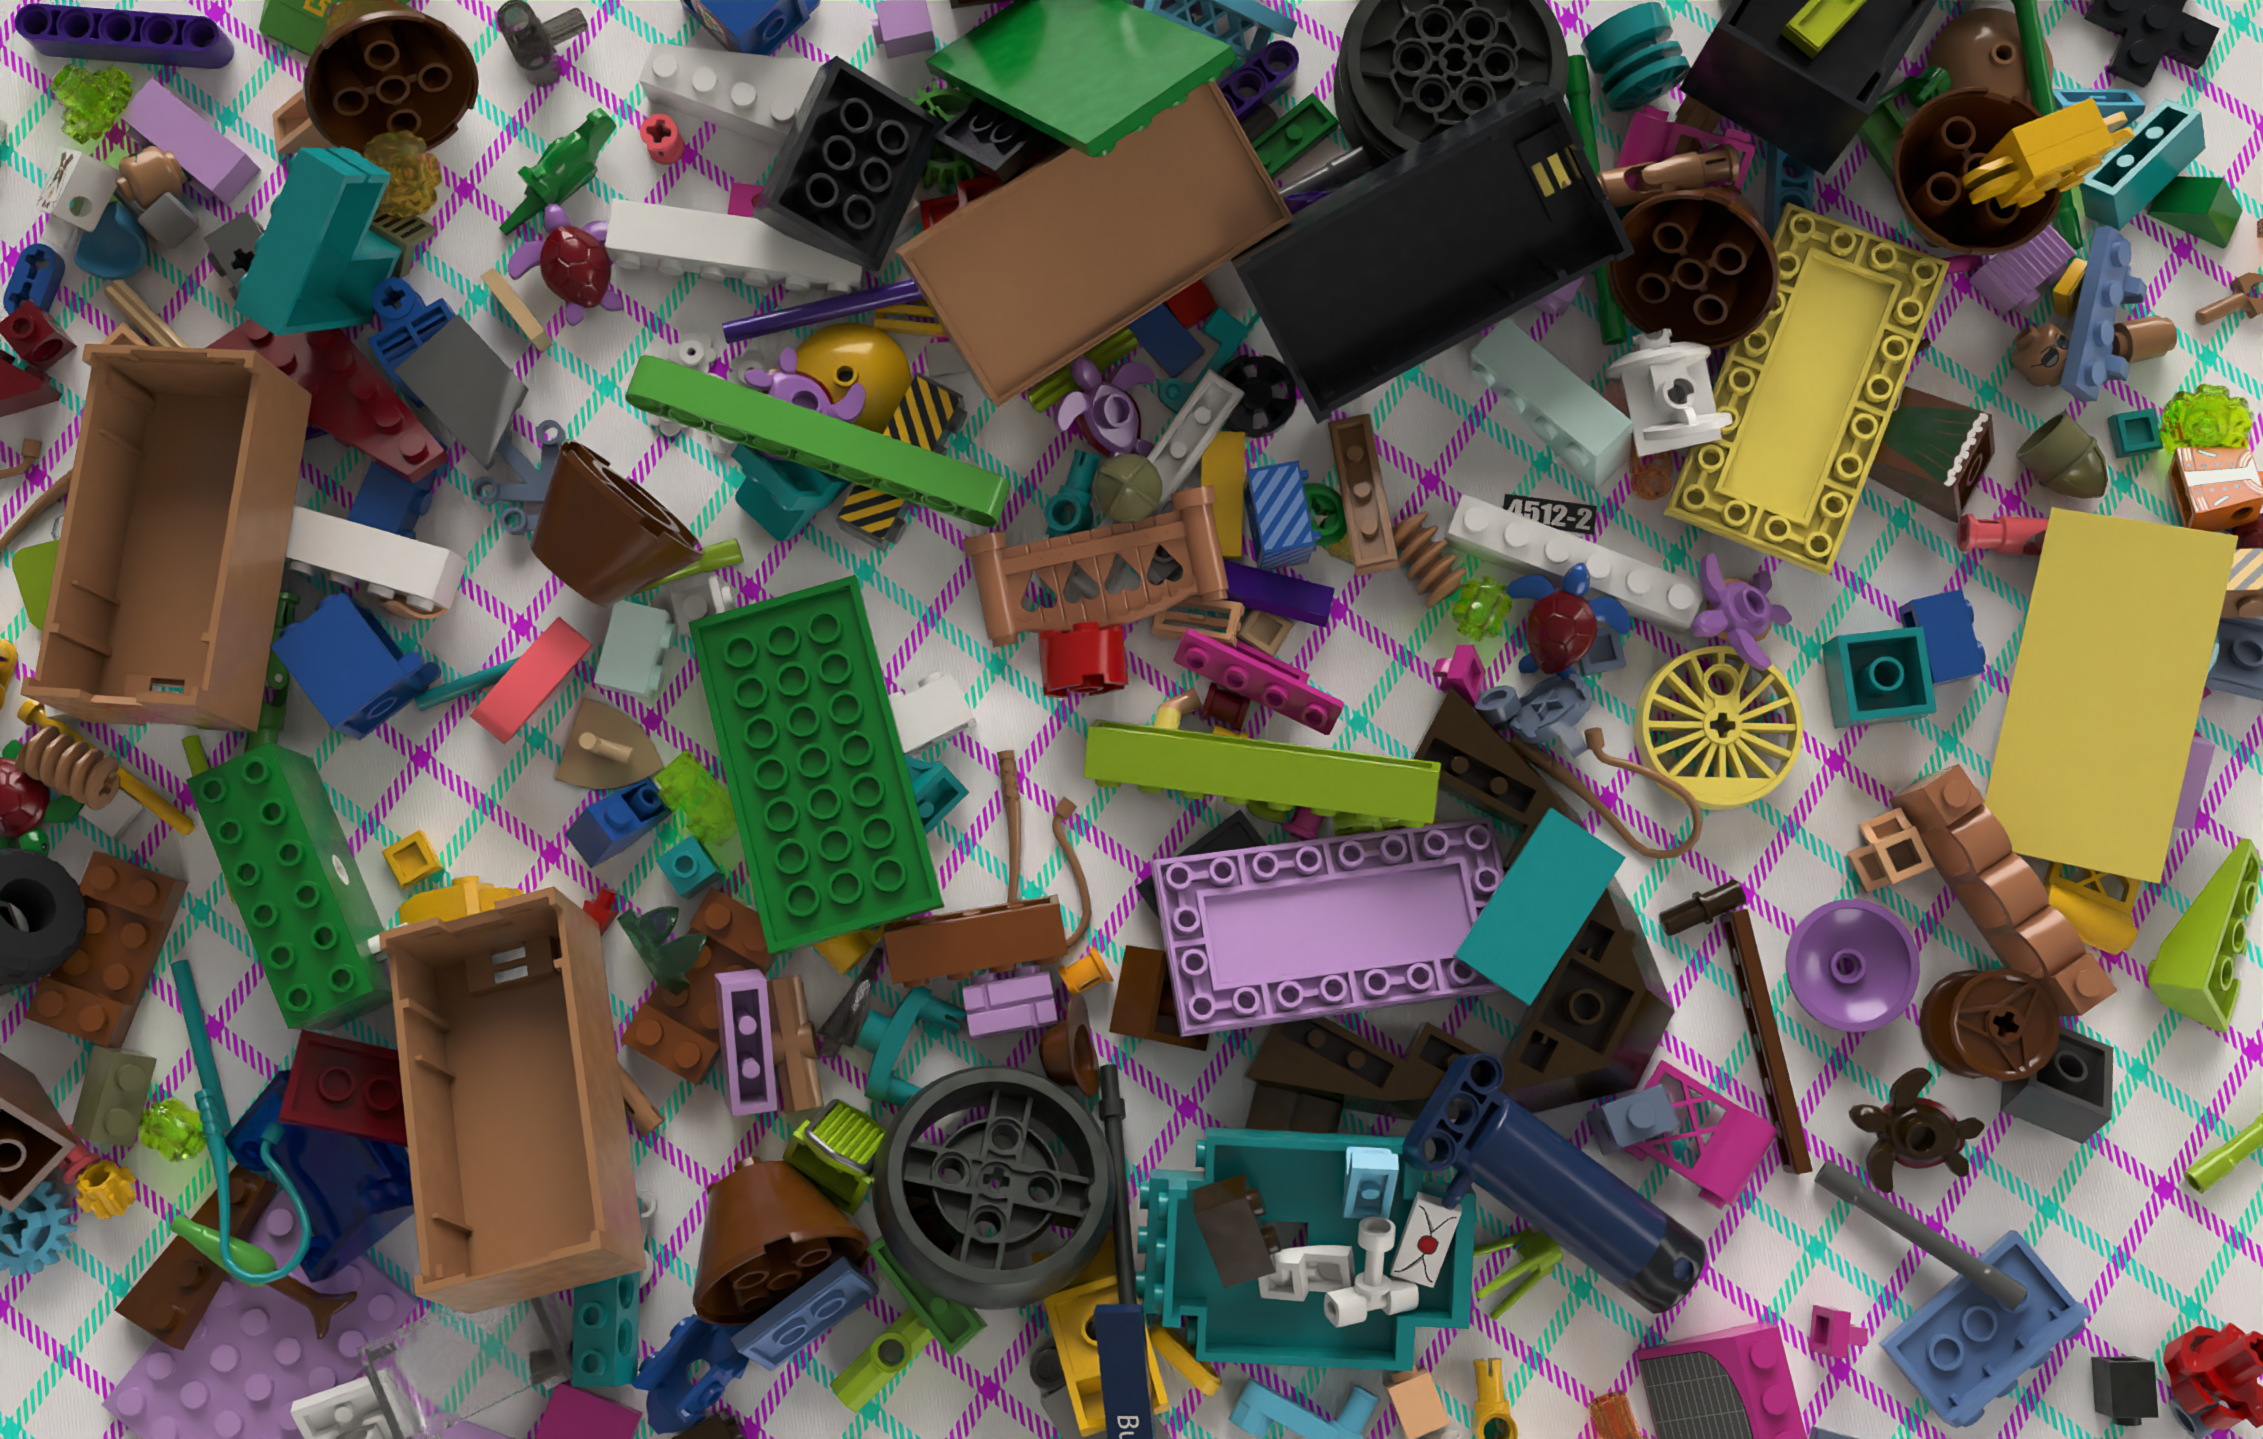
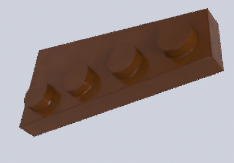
M239 1164L229 1173L230 1235L246 1242L278 1185L250 1168ZM216 1189L190 1220L220 1231L219 1201ZM177 1235L114 1311L168 1346L184 1350L226 1277L227 1272L208 1259L206 1255L202 1254L186 1239Z

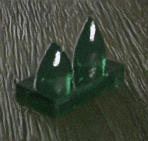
M662 906L651 909L643 915L629 908L617 920L656 982L678 996L691 986L684 974L689 971L701 955L707 935L705 933L689 934L664 944V941L671 935L676 926L679 908Z

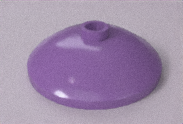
M1859 899L1837 900L1814 909L1797 925L1786 950V975L1795 999L1816 1021L1839 1031L1864 1032L1889 1024L1905 1011L1917 990L1920 976V961L1913 937L1906 926L1893 913L1869 901ZM1840 959H1845L1849 964V971L1845 975L1841 974L1837 968V963Z

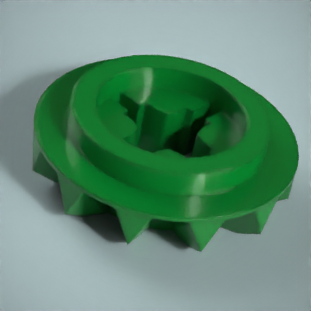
M1303 484L1309 513L1314 509L1316 515L1328 516L1323 519L1319 526L1315 520L1310 519L1312 531H1320L1321 539L1315 541V545L1326 549L1332 544L1339 543L1348 531L1341 495L1331 487L1323 484Z

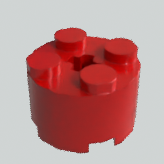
M1081 622L1072 625L1073 632L1063 634L1062 630H1046L1037 634L1044 696L1069 698L1068 689L1070 693L1089 692V696L1120 691L1125 689L1124 685H1129L1122 626L1099 628L1098 622Z

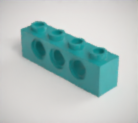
M637 1198L641 1223V1198ZM640 1271L574 1288L572 1387H616L631 1384L638 1376Z

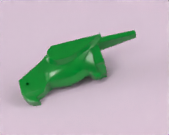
M601 107L590 112L586 116L587 120L565 138L560 137L554 140L547 147L537 165L531 168L524 166L517 172L527 184L524 192L527 197L499 227L506 236L540 211L544 213V209L548 204H557L559 206L595 177L598 171L595 165L598 153L617 127L612 118Z

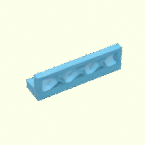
M1146 0L1143 7L1146 11L1209 37L1225 36L1227 44L1232 46L1234 54L1247 61L1267 46L1271 33L1292 38L1298 23L1254 0H1200L1203 17L1194 23L1191 20L1189 7L1199 0H1175L1176 3L1166 10L1159 9L1162 0ZM1227 13L1230 29L1220 36L1216 20ZM1255 26L1257 31L1249 51L1246 49L1243 33Z

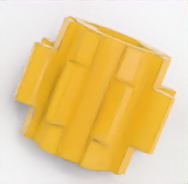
M101 1160L100 1163L94 1165L91 1163L86 1166L87 1169L83 1174L78 1175V1182L75 1184L81 1193L75 1200L85 1214L93 1210L98 1219H111L112 1216L118 1214L121 1216L126 1213L125 1210L129 1205H133L134 1197L137 1195L131 1186L136 1181V1178L129 1168L124 1166L119 1169L114 1160L110 1162L108 1160Z

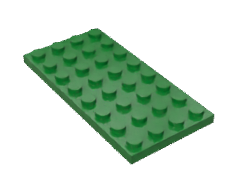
M852 575L688 622L768 953L771 956H776L945 907L857 576Z

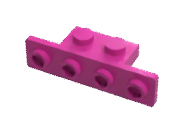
M1188 628L1173 659L1176 664L1324 735H1330L1345 705L1343 701L1307 685L1306 682L1310 674L1237 640L1236 648H1231Z

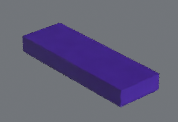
M1223 560L1229 589L1226 590L1228 598L1222 600L1239 602L1247 608L1326 627L1335 588Z

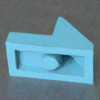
M1347 1147L1343 1218L1364 1219L1367 1217H1383L1389 1220L1399 1172L1398 1154H1392L1391 1150L1387 1148Z

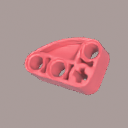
M556 618L470 714V717L505 745L525 725L593 644L562 618Z

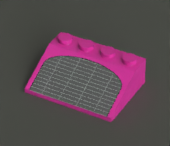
M1763 1320L1635 1350L1657 1439H1807L1779 1326Z

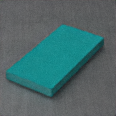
M1549 808L1453 954V957L1526 1006H1530L1626 857L1553 808Z

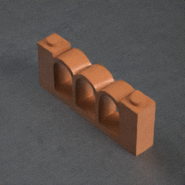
M1960 764L1923 776L1889 799L1894 809L1901 807L1910 824L1916 826L1935 868L2003 966L2027 973L2045 986L2057 1005L2059 1017L2081 1016L2118 991L2091 952L2086 953L2081 938L2070 922L2056 908L2049 905L2046 889L2036 873L2020 856L2012 852V845L2006 831L1994 814L1982 804L1985 800Z

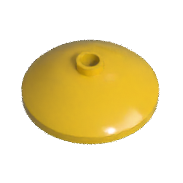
M845 322L826 326L806 338L795 351L798 357L797 371L804 372L822 382L829 390L834 404L841 401L847 395L853 384L856 382L861 384L866 393L865 405L858 420L852 424L880 434L884 433L912 383L910 366L900 346L883 331L866 324ZM849 370L853 372L852 379L848 382L840 381L838 377L842 371Z

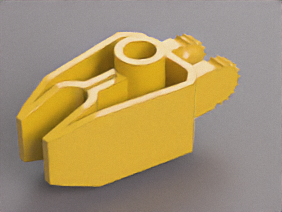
M479 876L452 879V886L415 894L399 906L400 925L405 922L412 924L435 917L447 922L495 909L496 901L522 895L524 890L519 888L509 889V887L494 888V884L480 883Z

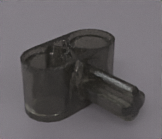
M510 0L501 5L496 18L516 62L528 81L537 87L551 86L561 75L562 68L554 46L587 31L589 28L579 8L575 7L542 23L540 18L536 17L530 5L522 0ZM528 22L522 30H513L518 23ZM537 57H546L540 65L530 66Z

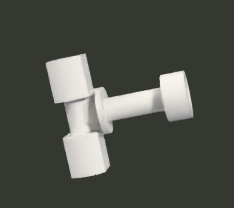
M1367 1217L1359 1222L1358 1244L1366 1250L1365 1272L1355 1277L1353 1287L1327 1292L1325 1295V1316L1335 1328L1365 1321L1367 1311L1381 1308L1389 1316L1414 1310L1418 1306L1419 1291L1418 1286L1414 1282L1398 1277L1389 1278L1383 1274L1384 1252L1394 1247L1396 1230L1394 1223L1386 1218Z

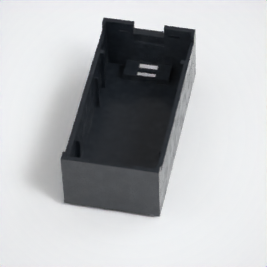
M1732 0L1678 90L1815 171L1825 175L1872 113L1878 98L1937 0H1867L1855 16L1813 60L1781 34L1786 24L1809 0Z
M1535 81L1296 212L1292 215L1294 218L1292 221L1231 259L1238 276L1317 424L1333 416L1331 412L1606 263L1614 259L1621 261L1635 253L1610 198L1605 196L1583 149L1585 144L1559 90ZM1557 153L1571 184L1563 188L1560 187L1547 159ZM1541 162L1554 189V193L1547 197L1544 195L1531 168Z

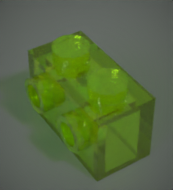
M688 749L684 750L654 777L656 782L662 787L657 792V795L673 812L678 808L684 811L691 819L686 824V827L702 844L709 839L713 844L721 847L739 831L729 791L702 761Z

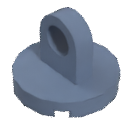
M1568 674L1569 679L1562 680L1560 676H1553L1536 684L1519 699L1521 708L1515 716L1509 719L1510 728L1516 737L1524 743L1537 744L1559 736L1575 759L1588 750L1573 726L1589 710L1593 699L1592 692L1585 680L1577 674Z

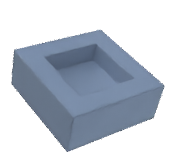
M1612 626L1598 628L1593 646L1578 661L1581 677L1618 670L1627 666L1619 632Z

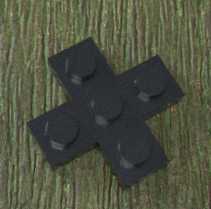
M2092 0L2084 17L2085 20L2121 36L2106 71L2142 88L2151 81L2162 55L2198 70L2205 63L2220 28L2182 12L2187 0Z

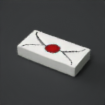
M1417 1192L1390 1265V1275L1434 1288L1462 1213L1461 1204H1457L1453 1210H1449L1442 1205L1441 1198Z

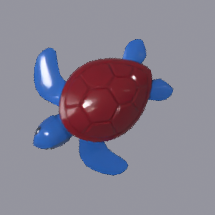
M1578 563L1566 572L1561 585L1562 590L1556 591L1552 583L1545 576L1539 574L1519 577L1508 585L1506 597L1510 599L1531 598L1537 601L1532 607L1526 623V636L1530 653L1523 656L1519 661V672L1535 673L1540 668L1545 674L1556 673V676H1560L1562 680L1569 679L1568 674H1576L1573 665L1586 655L1594 644L1598 631L1597 621L1606 622L1620 634L1626 635L1629 632L1631 619L1626 609L1615 598L1603 596L1589 601L1584 598L1590 586V573L1584 563Z

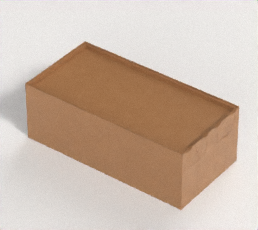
M1216 81L1202 84L1188 93L1187 100L1181 105L1174 108H1166L1154 116L1151 124L1144 130L1129 133L1117 141L1114 150L1107 155L1093 158L1065 143L1058 145L1025 166L1017 176L1007 180L1005 183L1000 182L893 251L984 396L998 408L1289 223L1294 218Z

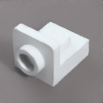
M716 576L708 578L709 584L671 593L680 635L682 637L691 636L688 622L736 609L731 586L724 587L723 583Z

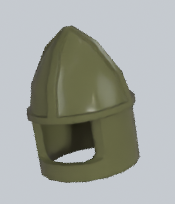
M2066 412L2057 414L2044 423L2016 452L2015 456L2039 480L2041 486L2048 487L2060 495L2087 499L2101 498L2105 493L2108 473L2105 457L2097 445V439L2089 436Z
M1119 454L1108 459L1100 466L1094 479V497L1099 508L1106 516L1120 523L1137 522L1149 517L1159 505L1162 496V480L1157 468L1150 460L1137 454Z

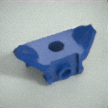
M693 1314L691 1317H685L679 1321L671 1330V1339L660 1351L650 1354L641 1363L638 1369L640 1374L632 1381L631 1385L636 1389L649 1391L646 1401L648 1424L658 1435L686 1430L703 1421L707 1417L703 1413L704 1410L721 1398L729 1382L733 1378H742L749 1358L737 1351L730 1338L749 1324L737 1326L712 1325L700 1320L696 1314ZM703 1359L708 1362L710 1370L694 1386L689 1381L688 1370L693 1362Z

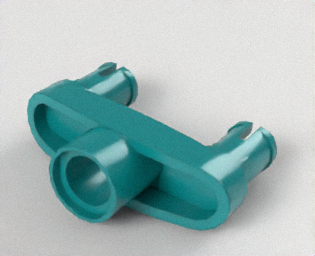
M924 986L912 988L891 1018L870 1009L854 1043L855 1046L874 1054L864 1097L878 1103L884 1100L902 1108L909 1100L908 1096H913L922 1089L894 1076L895 1071L892 1070L914 1021L919 1022L922 1019L955 1036L961 1025L945 1018V1015L948 1014L963 1021L966 1010L931 995L932 990Z

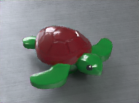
M14 739L3 748L2 757H0V850L15 848L17 839H19L21 849L33 850L48 857L50 842L47 834L40 828L44 822L68 823L79 815V811L85 804L76 802L71 796L63 794L59 798L50 801L51 792L48 786L44 785L41 780L30 778L27 773L17 771L15 761L23 744Z

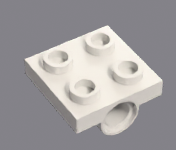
M381 1371L293 1401L290 1411L304 1439H415Z

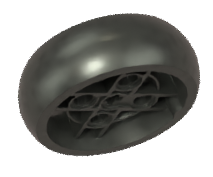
M979 1066L958 1070L940 1077L919 1090L903 1105L890 1122L879 1143L872 1171L871 1192L877 1224L884 1242L901 1268L913 1280L933 1294L955 1304L984 1310H1004L1030 1305L1053 1295L1075 1280L1089 1266L1105 1241L1111 1225L1115 1206L1116 1182L1113 1159L1104 1134L1094 1117L1074 1095L1052 1080L1031 1071L1007 1066ZM974 1107H988L986 1119L974 1121L961 1127L951 1134L940 1147L916 1142L931 1125L947 1115ZM1030 1116L1044 1124L1060 1138L1072 1155L1080 1176L1059 1171L1057 1161L1050 1147L1036 1132L1028 1128ZM1004 1135L1013 1142L1014 1147L1009 1150H1001L993 1144L992 1138ZM944 1169H953L960 1174L962 1180L956 1184H948L940 1179L938 1173ZM990 1179L1000 1181L998 1194L988 1191ZM1040 1187L1048 1193L1050 1200L1045 1203L1033 1201L1028 1194V1189ZM905 1194L929 1200L931 1210L941 1228L950 1238L961 1245L958 1260L942 1252L923 1234L910 1213ZM980 1221L992 1223L997 1230V1235L991 1238L982 1237L976 1232L974 1225ZM1049 1225L1074 1229L1066 1243L1046 1259L1019 1269L1001 1270L1004 1253L1030 1244L1040 1237Z

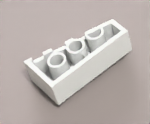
M654 43L639 82L649 101L782 149L818 68L826 62Z

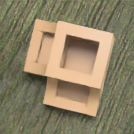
M1901 807L1858 824L1867 845L1847 853L1865 893L1889 884H1895L1935 867L1916 826L1910 824Z

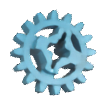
M43 1181L13 1212L0 1206V1271L9 1268L11 1276L25 1274L26 1270L29 1274L42 1272L44 1264L48 1266L57 1264L60 1261L56 1250H69L72 1247V1244L65 1239L66 1233L76 1232L78 1226L68 1224L67 1217L74 1215L77 1209L64 1207L63 1203L70 1194L67 1191L54 1194L55 1181ZM37 1199L43 1203L46 1209L38 1205ZM27 1221L28 1228L22 1229V1223ZM4 1243L11 1246L12 1251Z

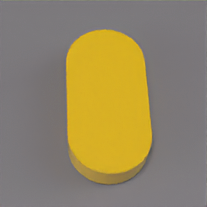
M1156 1321L1148 1330L1152 1345L1202 1393L1211 1397L1222 1386V1378L1207 1361H1196L1195 1349L1192 1346H1187L1186 1341L1172 1327H1162V1321Z

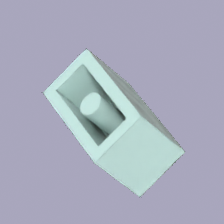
M623 600L614 603L594 683L604 690L653 700L655 690L660 691L662 689L666 676V666L662 665L665 650H671L675 642L677 625L673 624L674 618L666 610Z

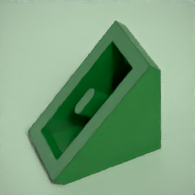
M2176 176L2154 197L2147 215L2224 249L2229 244L2243 210L2224 178Z

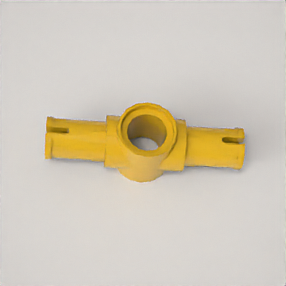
M1484 1358L1473 1360L1478 1400L1474 1401L1475 1413L1471 1419V1430L1476 1439H1486L1484 1436V1426L1492 1418H1502L1505 1424L1503 1434L1497 1439H1517L1518 1437L1516 1422L1511 1417L1510 1401L1505 1399L1502 1358H1488V1365Z

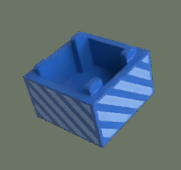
M1299 460L1247 469L1243 485V496L1258 569L1271 570L1308 563L1312 552L1317 549L1315 541L1321 539L1320 531H1312L1303 480H1307L1309 474L1308 470H1300Z

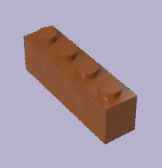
M1058 894L885 924L883 932L892 984L903 983L905 988L923 986L930 982L929 978L945 975L948 980H961L971 977L974 970L990 968L992 973L1007 972L1017 967L1016 963L1034 961V965L1053 964L1060 960V956L1068 955Z

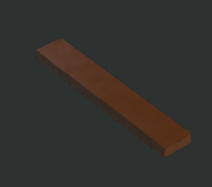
M1748 909L1722 914L1721 921L1771 1123L1778 1129L1775 1139L1783 1171L1797 1175L1812 1172L1813 1169Z

